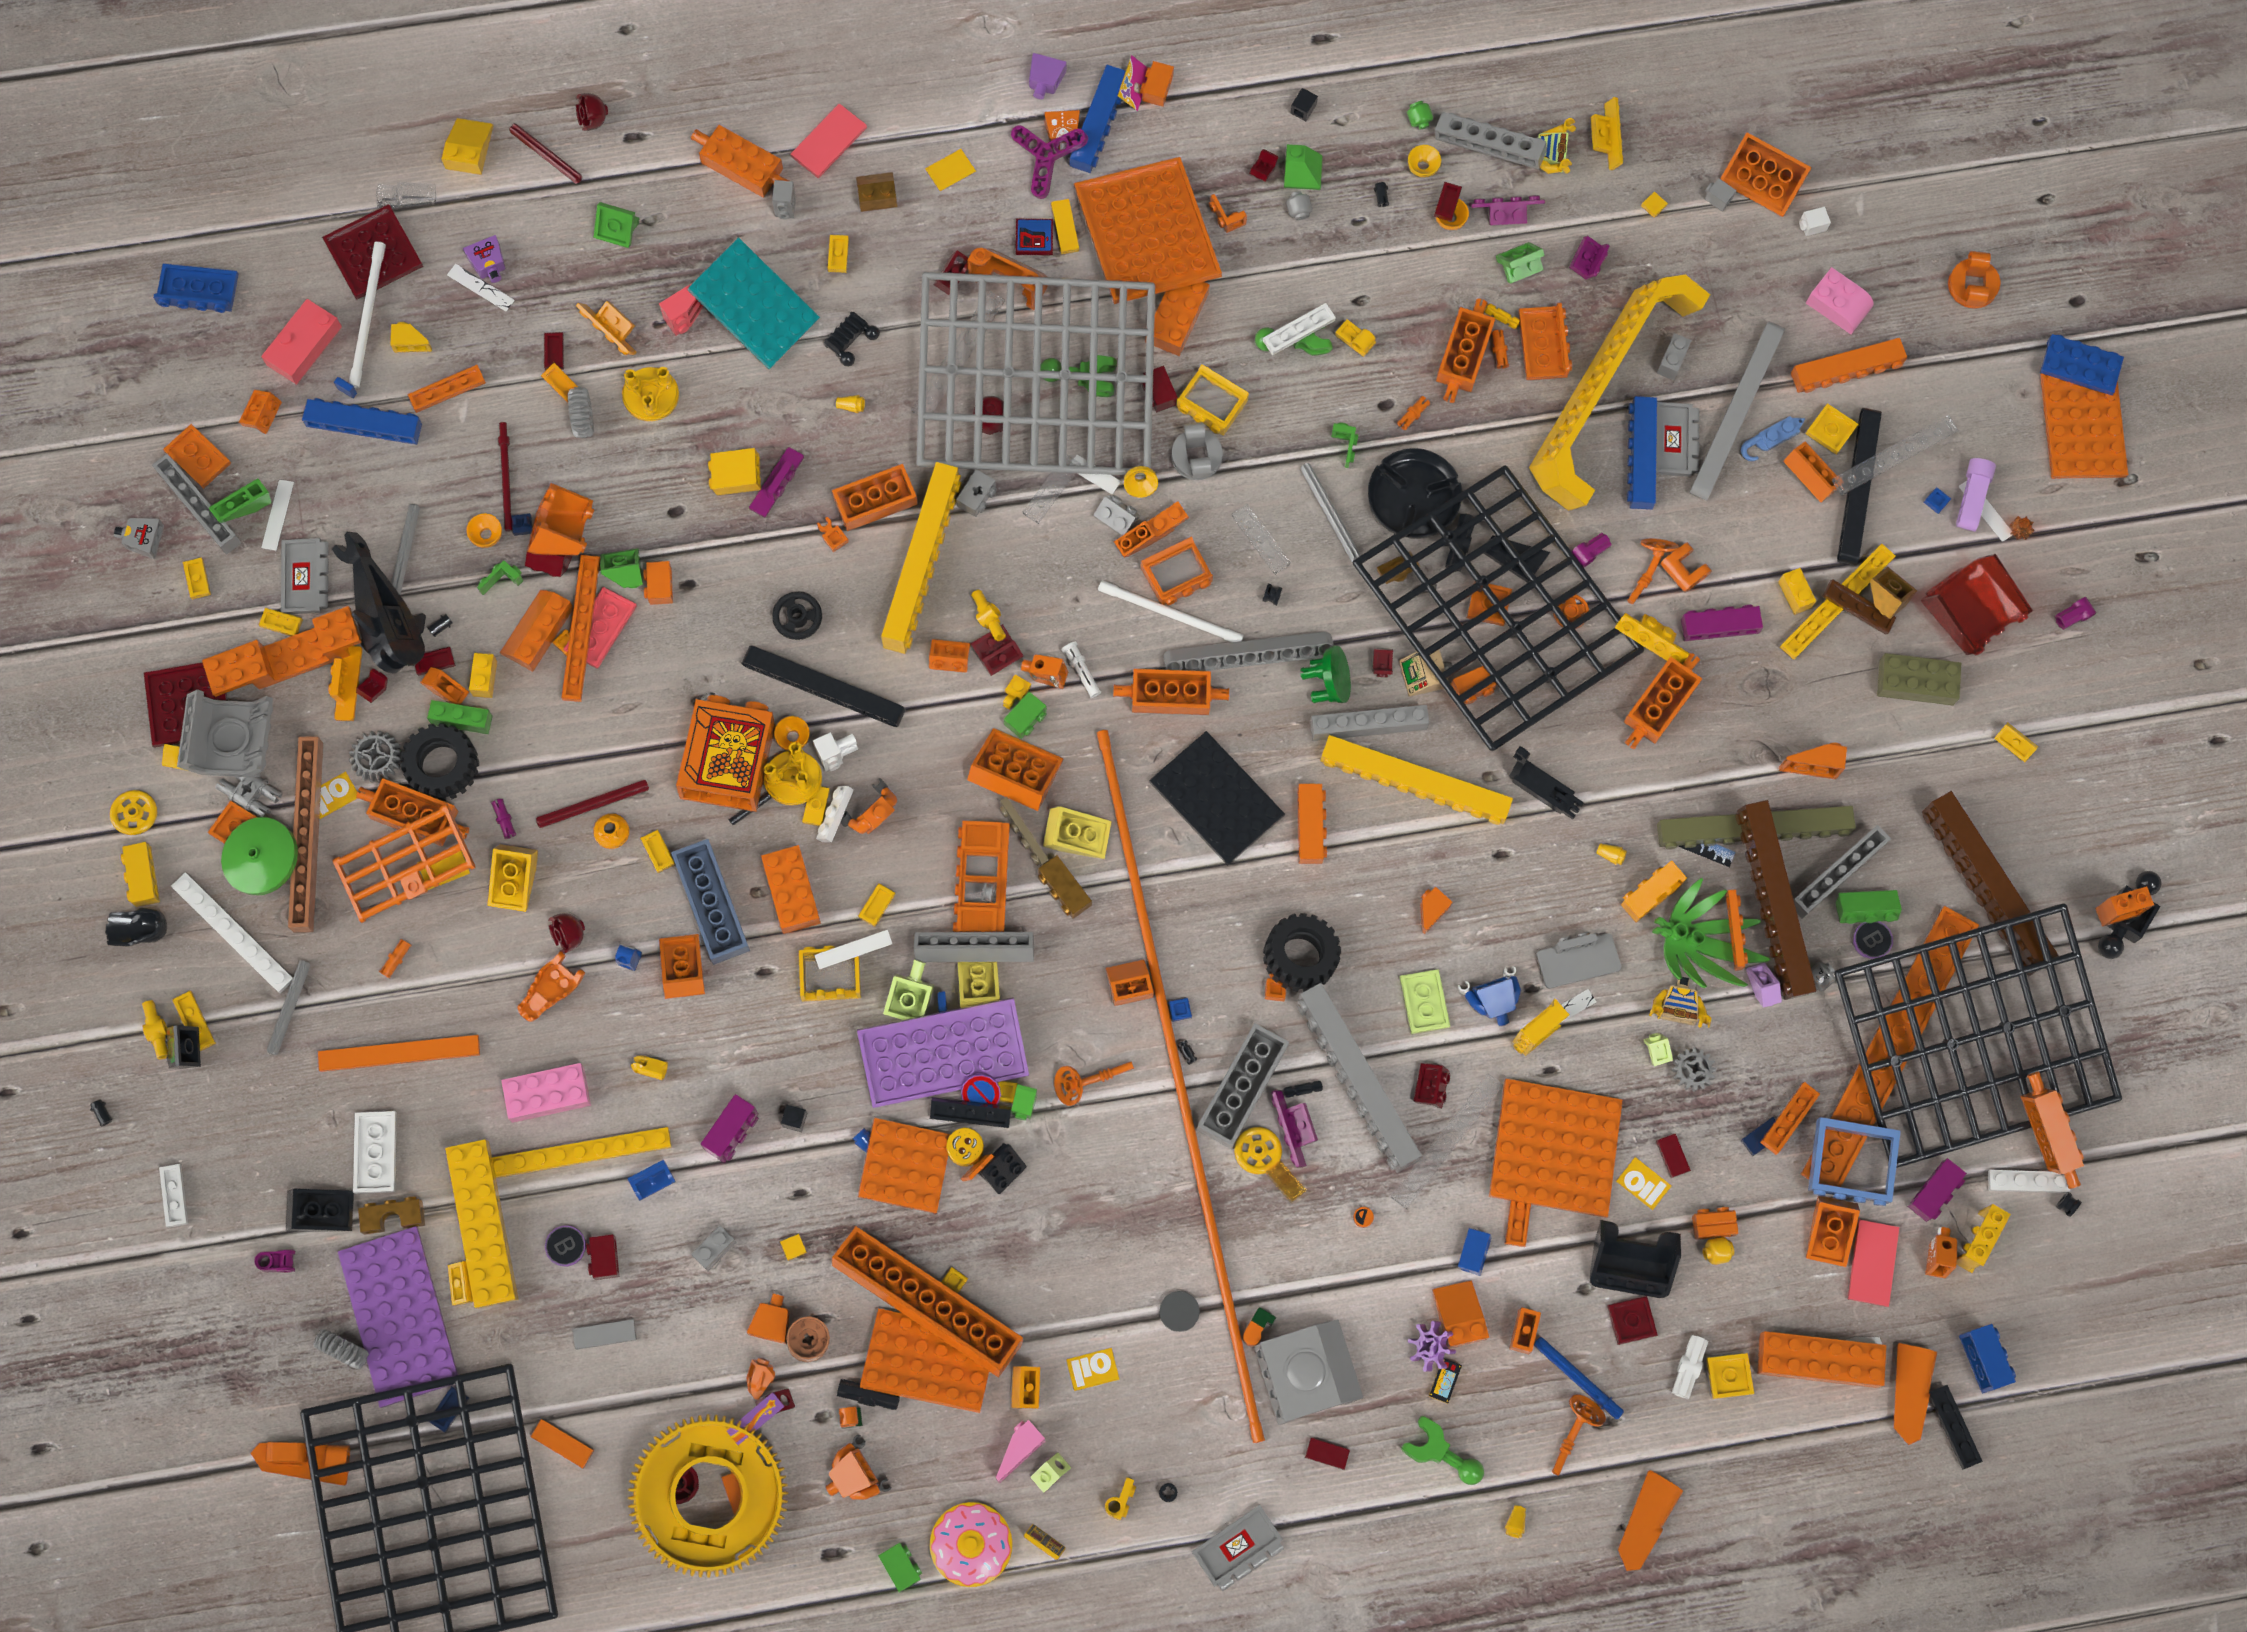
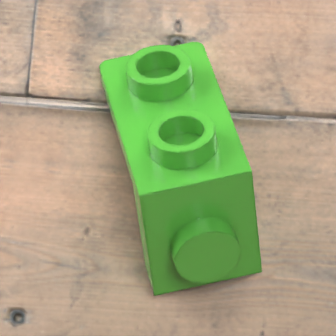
M1334 423L1331 437L1349 440L1345 468H1348L1349 463H1353L1355 457L1352 447L1353 445L1356 446L1358 441V434H1355L1356 427L1349 426L1346 423Z
M503 560L494 566L492 573L488 577L480 580L477 588L484 595L504 574L519 586L523 582L522 572L515 565L511 567Z

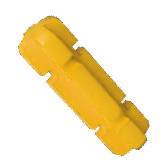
M1491 303L1485 309L1486 314L1493 315L1494 318L1504 324L1508 323L1513 329H1516L1520 323V319L1515 316L1511 317V314L1500 308L1497 309Z

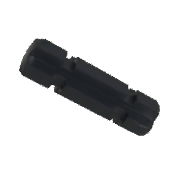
M1319 1080L1313 1083L1295 1085L1294 1087H1285L1284 1095L1286 1098L1294 1097V1095L1309 1094L1312 1091H1322V1082Z

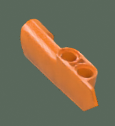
M1899 1343L1897 1345L1894 1429L1910 1445L1921 1440L1937 1352Z
M259 1443L251 1452L261 1471L311 1480L305 1443ZM321 1445L315 1447L318 1469L350 1463V1445ZM349 1471L321 1477L320 1482L345 1486L347 1485Z
M1651 1470L1647 1472L1618 1548L1626 1571L1641 1569L1661 1535L1663 1525L1683 1493L1681 1488Z

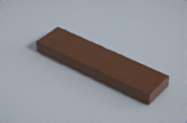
M1834 579L1830 580L1822 596L1885 635L1889 633L1896 620L1895 616L1891 619L1883 616L1872 602Z

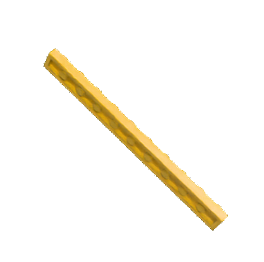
M665 1127L492 1157L496 1178L672 1147L669 1128Z

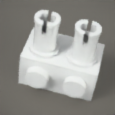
M830 732L813 740L815 751L825 772L838 769L843 764V756L858 750L853 734L836 741Z

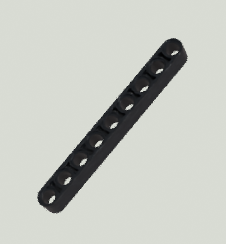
M1862 408L1859 415L1837 562L1857 566L1859 561L1882 412L1879 410Z
M755 646L748 647L741 662L748 669L893 727H899L906 708L895 702Z

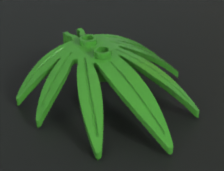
M1700 878L1679 898L1671 912L1669 922L1661 917L1655 919L1654 923L1659 924L1660 927L1654 928L1652 933L1661 934L1665 937V961L1671 973L1678 980L1682 979L1680 964L1684 972L1702 988L1707 987L1686 957L1687 955L1695 964L1709 974L1728 983L1746 987L1747 983L1700 954L1734 962L1732 945L1730 943L1706 937V935L1730 933L1728 919L1691 924V921L1710 910L1727 893V890L1705 898L1685 914L1700 889L1703 878ZM1743 919L1741 930L1755 926L1761 920ZM1743 948L1744 953H1747L1748 963H1764L1770 960L1766 956Z

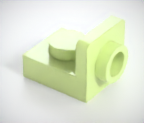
M1654 1033L1649 1035V1038L1644 1039V1043L1649 1049L1652 1065L1657 1066L1673 1061L1667 1037L1660 1033Z

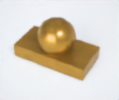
M1402 556L1396 557L1378 566L1377 572L1382 576L1405 560ZM1409 567L1385 583L1404 581L1407 575L1413 571Z

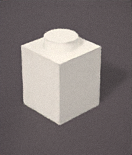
M1825 207L1804 212L1799 221L1802 231L1804 230L1806 236L1825 232L1831 224Z

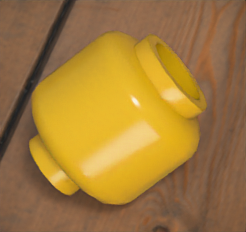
M1725 1237L1713 1238L1706 1241L1702 1253L1704 1258L1708 1259L1712 1265L1729 1262L1732 1256H1734V1246Z

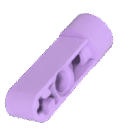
M1981 458L1970 459L1966 473L1968 479L1956 527L1973 532L1977 530L1988 486L1993 481L1996 464L1992 461Z

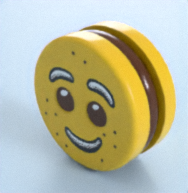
M971 1128L957 1129L947 1140L948 1156L952 1162L959 1166H972L983 1155L984 1144L982 1137Z

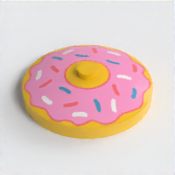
M976 1502L962 1503L948 1509L935 1523L930 1537V1553L935 1567L947 1580L964 1587H978L995 1580L1008 1565L1012 1554V1535L1007 1522L995 1509Z

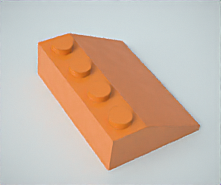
M1746 132L1720 179L1737 190L1736 192L1783 217L1812 167Z
M993 728L971 764L967 780L1038 811L1057 775L1063 758Z

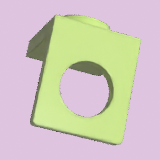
M1057 1453L1046 1461L1031 1476V1479L1045 1492L1071 1467ZM1055 1460L1062 1464L1063 1469L1056 1466Z

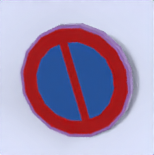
M976 1074L964 1082L961 1095L962 1100L966 1102L997 1105L1000 1100L1001 1090L997 1081L991 1076Z

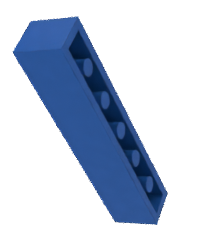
M1106 65L1081 128L1088 135V142L1084 147L1072 152L1070 167L1091 173L1093 167H1097L1099 161L1098 153L1104 149L1105 141L1103 140L1105 136H1109L1111 130L1110 122L1115 120L1117 110L1115 109L1117 104L1121 105L1122 99L1118 97V93L1126 70Z
M1635 396L1628 407V414H1631V420L1628 422V431L1631 432V438L1628 439V449H1631V455H1628L1627 466L1630 467V473L1627 476V484H1630V490L1627 492V502H1630V509L1653 510L1656 504L1657 398Z
M314 398V400L307 399L302 418L306 427L415 445L418 444L422 427L419 417L412 413L404 415L393 410L385 412L374 407L367 409L356 404L348 406L337 401L332 403L325 402L319 398Z

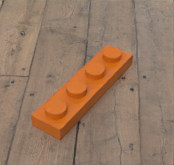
M475 365L407 395L415 412L418 413L481 386L486 382L478 365Z
M1728 890L1725 896L1734 969L1739 971L1745 968V964H1748L1747 953H1744L1743 945L1746 943L1745 934L1741 933L1743 916L1739 914L1738 907L1741 906L1740 895H1737L1736 890Z
M1803 1082L1760 1143L1777 1155L1817 1100L1820 1093L1806 1082Z

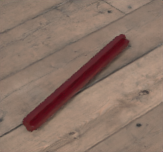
M642 780L536 818V822L539 828H543L649 790V786L646 780Z

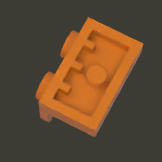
M254 390L239 423L242 426L256 428L263 434H267L282 403L281 400L270 392Z
M932 639L929 669L966 673L968 670L970 643Z

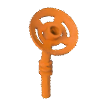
M1649 538L1641 540V545L1652 550L1654 557L1646 573L1642 574V577L1637 582L1638 585L1627 601L1630 604L1635 603L1644 588L1646 589L1653 580L1652 576L1664 553L1678 550V544L1663 539Z
M1131 1061L1112 1069H1103V1072L1100 1070L1098 1074L1082 1079L1073 1067L1063 1066L1055 1075L1054 1087L1056 1094L1063 1104L1067 1106L1075 1105L1082 1097L1083 1086L1099 1081L1105 1082V1079L1109 1080V1078L1113 1079L1115 1075L1134 1069L1133 1063ZM1066 1071H1070L1069 1074L1063 1076ZM1061 1083L1064 1084V1089L1067 1092L1066 1096L1063 1093Z
M1573 1395L1569 1401L1571 1409L1577 1418L1567 1438L1563 1439L1564 1443L1561 1444L1562 1447L1559 1449L1561 1452L1552 1470V1473L1558 1476L1561 1473L1567 1456L1571 1455L1572 1447L1575 1445L1573 1442L1583 1423L1598 1427L1602 1426L1606 1421L1605 1414L1600 1407L1583 1395Z

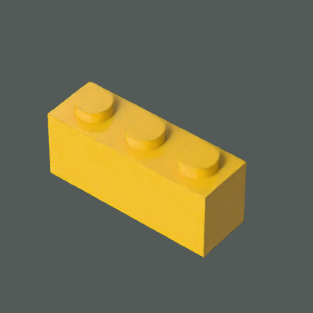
M147 842L123 846L121 861L126 868L124 880L126 884L128 883L129 890L126 892L128 901L136 907L159 903L160 899L151 846Z

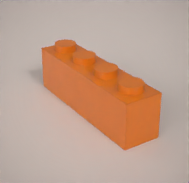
M1322 784L1298 785L1299 864H1322L1324 858H1327V846H1323V839L1327 838V828L1323 827V820H1326V809H1323V802H1326V790H1322Z

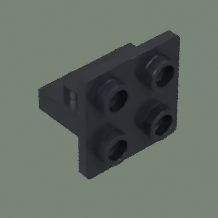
M1005 1143L992 1154L994 1157L978 1173L980 1177L991 1185L997 1194H1001L1027 1168L1012 1146Z

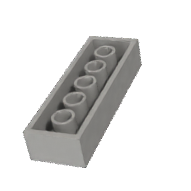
M1254 1023L1199 1122L1197 1131L1232 1150L1284 1055L1289 1041Z

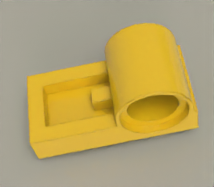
M1348 319L1335 332V336L1363 357L1376 344L1375 336L1369 330H1361Z
M1126 1477L1120 1498L1111 1497L1105 1503L1106 1513L1116 1520L1120 1521L1122 1517L1126 1518L1130 1506L1126 1505L1128 1497L1133 1498L1136 1486L1133 1485V1479ZM1112 1501L1120 1504V1510L1116 1513H1112L1108 1509V1505Z

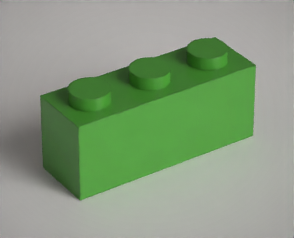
M431 700L427 719L431 724L434 723L435 726H439V723H446L447 727L453 725L458 730L489 734L493 716L488 709Z
M1897 890L1839 893L1836 901L1840 923L1898 921L1902 910Z

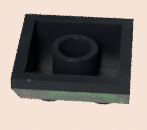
M175 1025L167 1028L166 1043L168 1046L167 1062L169 1069L201 1067L199 1027Z

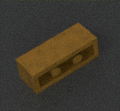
M1058 855L1038 868L1039 880L1043 885L1047 884L1051 889L1049 893L1053 899L1061 902V909L1066 916L1070 915L1074 919L1092 906V900Z

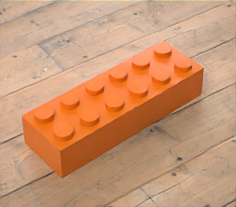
M1767 1331L1760 1333L1758 1375L1880 1388L1885 1385L1886 1345Z

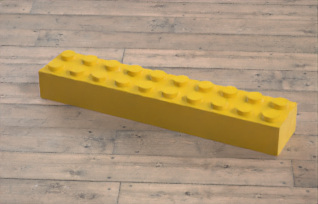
M939 462L935 463L881 635L883 648L906 654L907 648L910 649L912 646V631L917 629L918 613H922L924 606L922 602L923 596H927L929 591L928 580L933 578L935 568H933L934 561L937 562L940 555L939 545L944 543V530L950 524V509L954 510L956 504L955 494L956 492L959 493L961 488V475L958 473V467Z

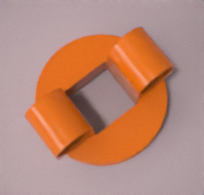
M1970 251L1968 259L1958 263L1951 272L1948 279L1949 292L1954 300L1962 306L1982 308L1990 304L1998 294L2001 284L2000 276L1997 270L1990 264V253ZM1966 276L1983 278V286L1968 285L1965 289Z

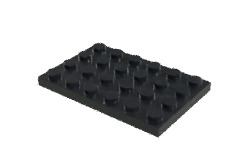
M1207 731L1149 780V783L1227 866L1285 816V813Z

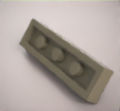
M1005 797L1000 800L1001 807L999 809L1002 815L1010 819L1012 830L1015 834H1020L1022 845L1026 850L1029 848L1032 852L1031 858L1036 865H1044L1049 859L1009 799Z

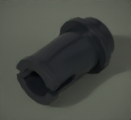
M1385 182L1376 183L1374 187L1378 207H1381V204L1382 207L1389 205L1388 186Z
M446 614L444 616L440 615V619L427 627L434 637L447 627L450 628V625L453 624Z
M100 1099L90 1104V1111L94 1112L102 1127L113 1120L105 1108L106 1103Z

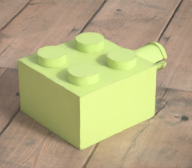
M914 959L910 976L905 977L896 974L893 977L884 1015L906 1020L927 1014L934 985L921 980L924 966L926 965L925 962Z

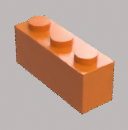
M1806 441L1796 447L1783 461L1820 502L1831 496L1843 484L1840 478Z

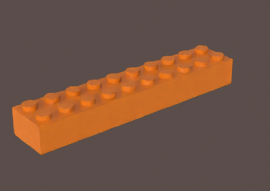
M855 1226L832 1257V1266L998 1378L1022 1346V1336L857 1226Z

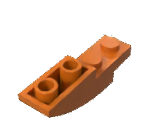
M1177 501L1149 521L1142 522L1115 540L1114 543L1123 557H1128L1174 531L1176 526L1189 517Z

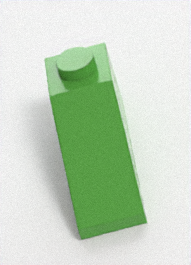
M257 478L210 506L209 510L219 523H223L255 513L272 502L269 492Z

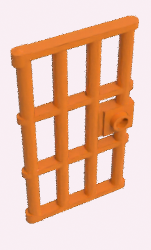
M448 804L440 806L439 810L412 823H406V826L376 841H369V844L343 857L339 856L332 860L361 923L396 904H402V901L406 899L412 900L428 892L427 889L433 886L437 887L439 883L465 870L475 868V864ZM446 815L450 826L419 840L416 829ZM410 833L414 844L382 858L379 847ZM454 833L458 844L427 858L424 847ZM373 851L377 862L346 876L343 865ZM418 851L421 862L390 876L387 865ZM460 851L463 852L466 862L435 876L431 865ZM426 868L430 879L424 882L419 871ZM381 869L385 880L354 894L350 883ZM398 881H401L404 892L398 894L394 885ZM389 887L392 898L362 912L358 901Z

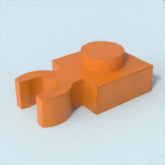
M826 517L825 520L828 525L823 527L818 522L817 526L819 531L825 533L822 535L823 540L832 552H835L847 544L849 540L838 525L832 528L830 518Z
M1269 974L1270 978H1267L1265 985V999L1284 1002L1286 989L1281 987L1283 983L1280 981L1276 983L1272 979L1274 975Z

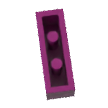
M1946 1158L1936 1168L1907 1207L1926 1222L1931 1219L1935 1220L1942 1212L1940 1207L1943 1204L1947 1205L1953 1198L1951 1193L1954 1189H1959L1964 1184L1965 1180L1963 1178L1967 1173Z

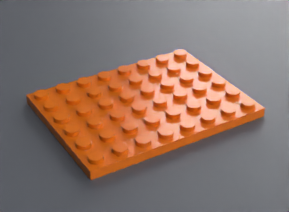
M1181 157L1074 183V188L1105 280L1152 282L1155 284V294L1222 277L1219 263ZM1109 288L1113 303L1118 304L1120 289ZM1127 289V301L1148 296V290Z

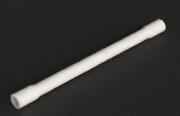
M374 242L370 275L353 367L349 378V383L354 388H360L368 333L386 244L381 242Z
M1104 580L1099 585L1098 591L1142 606L1219 636L1229 642H1241L1243 640V634L1222 628L1134 594Z

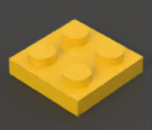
M1827 403L1805 434L1837 455L1858 426V423Z
M1748 1353L1706 1358L1713 1399L1754 1394Z

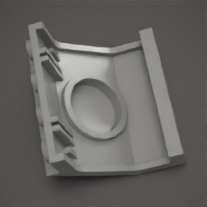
M200 690L187 694L177 767L201 775L260 777L261 772L264 771L266 766L265 756L269 746L268 733L271 729L270 718L273 712V698L265 696L253 702L213 700L204 697V692Z
M1339 1320L1310 1326L1260 1342V1344L1254 1346L1278 1425L1328 1408L1363 1399Z

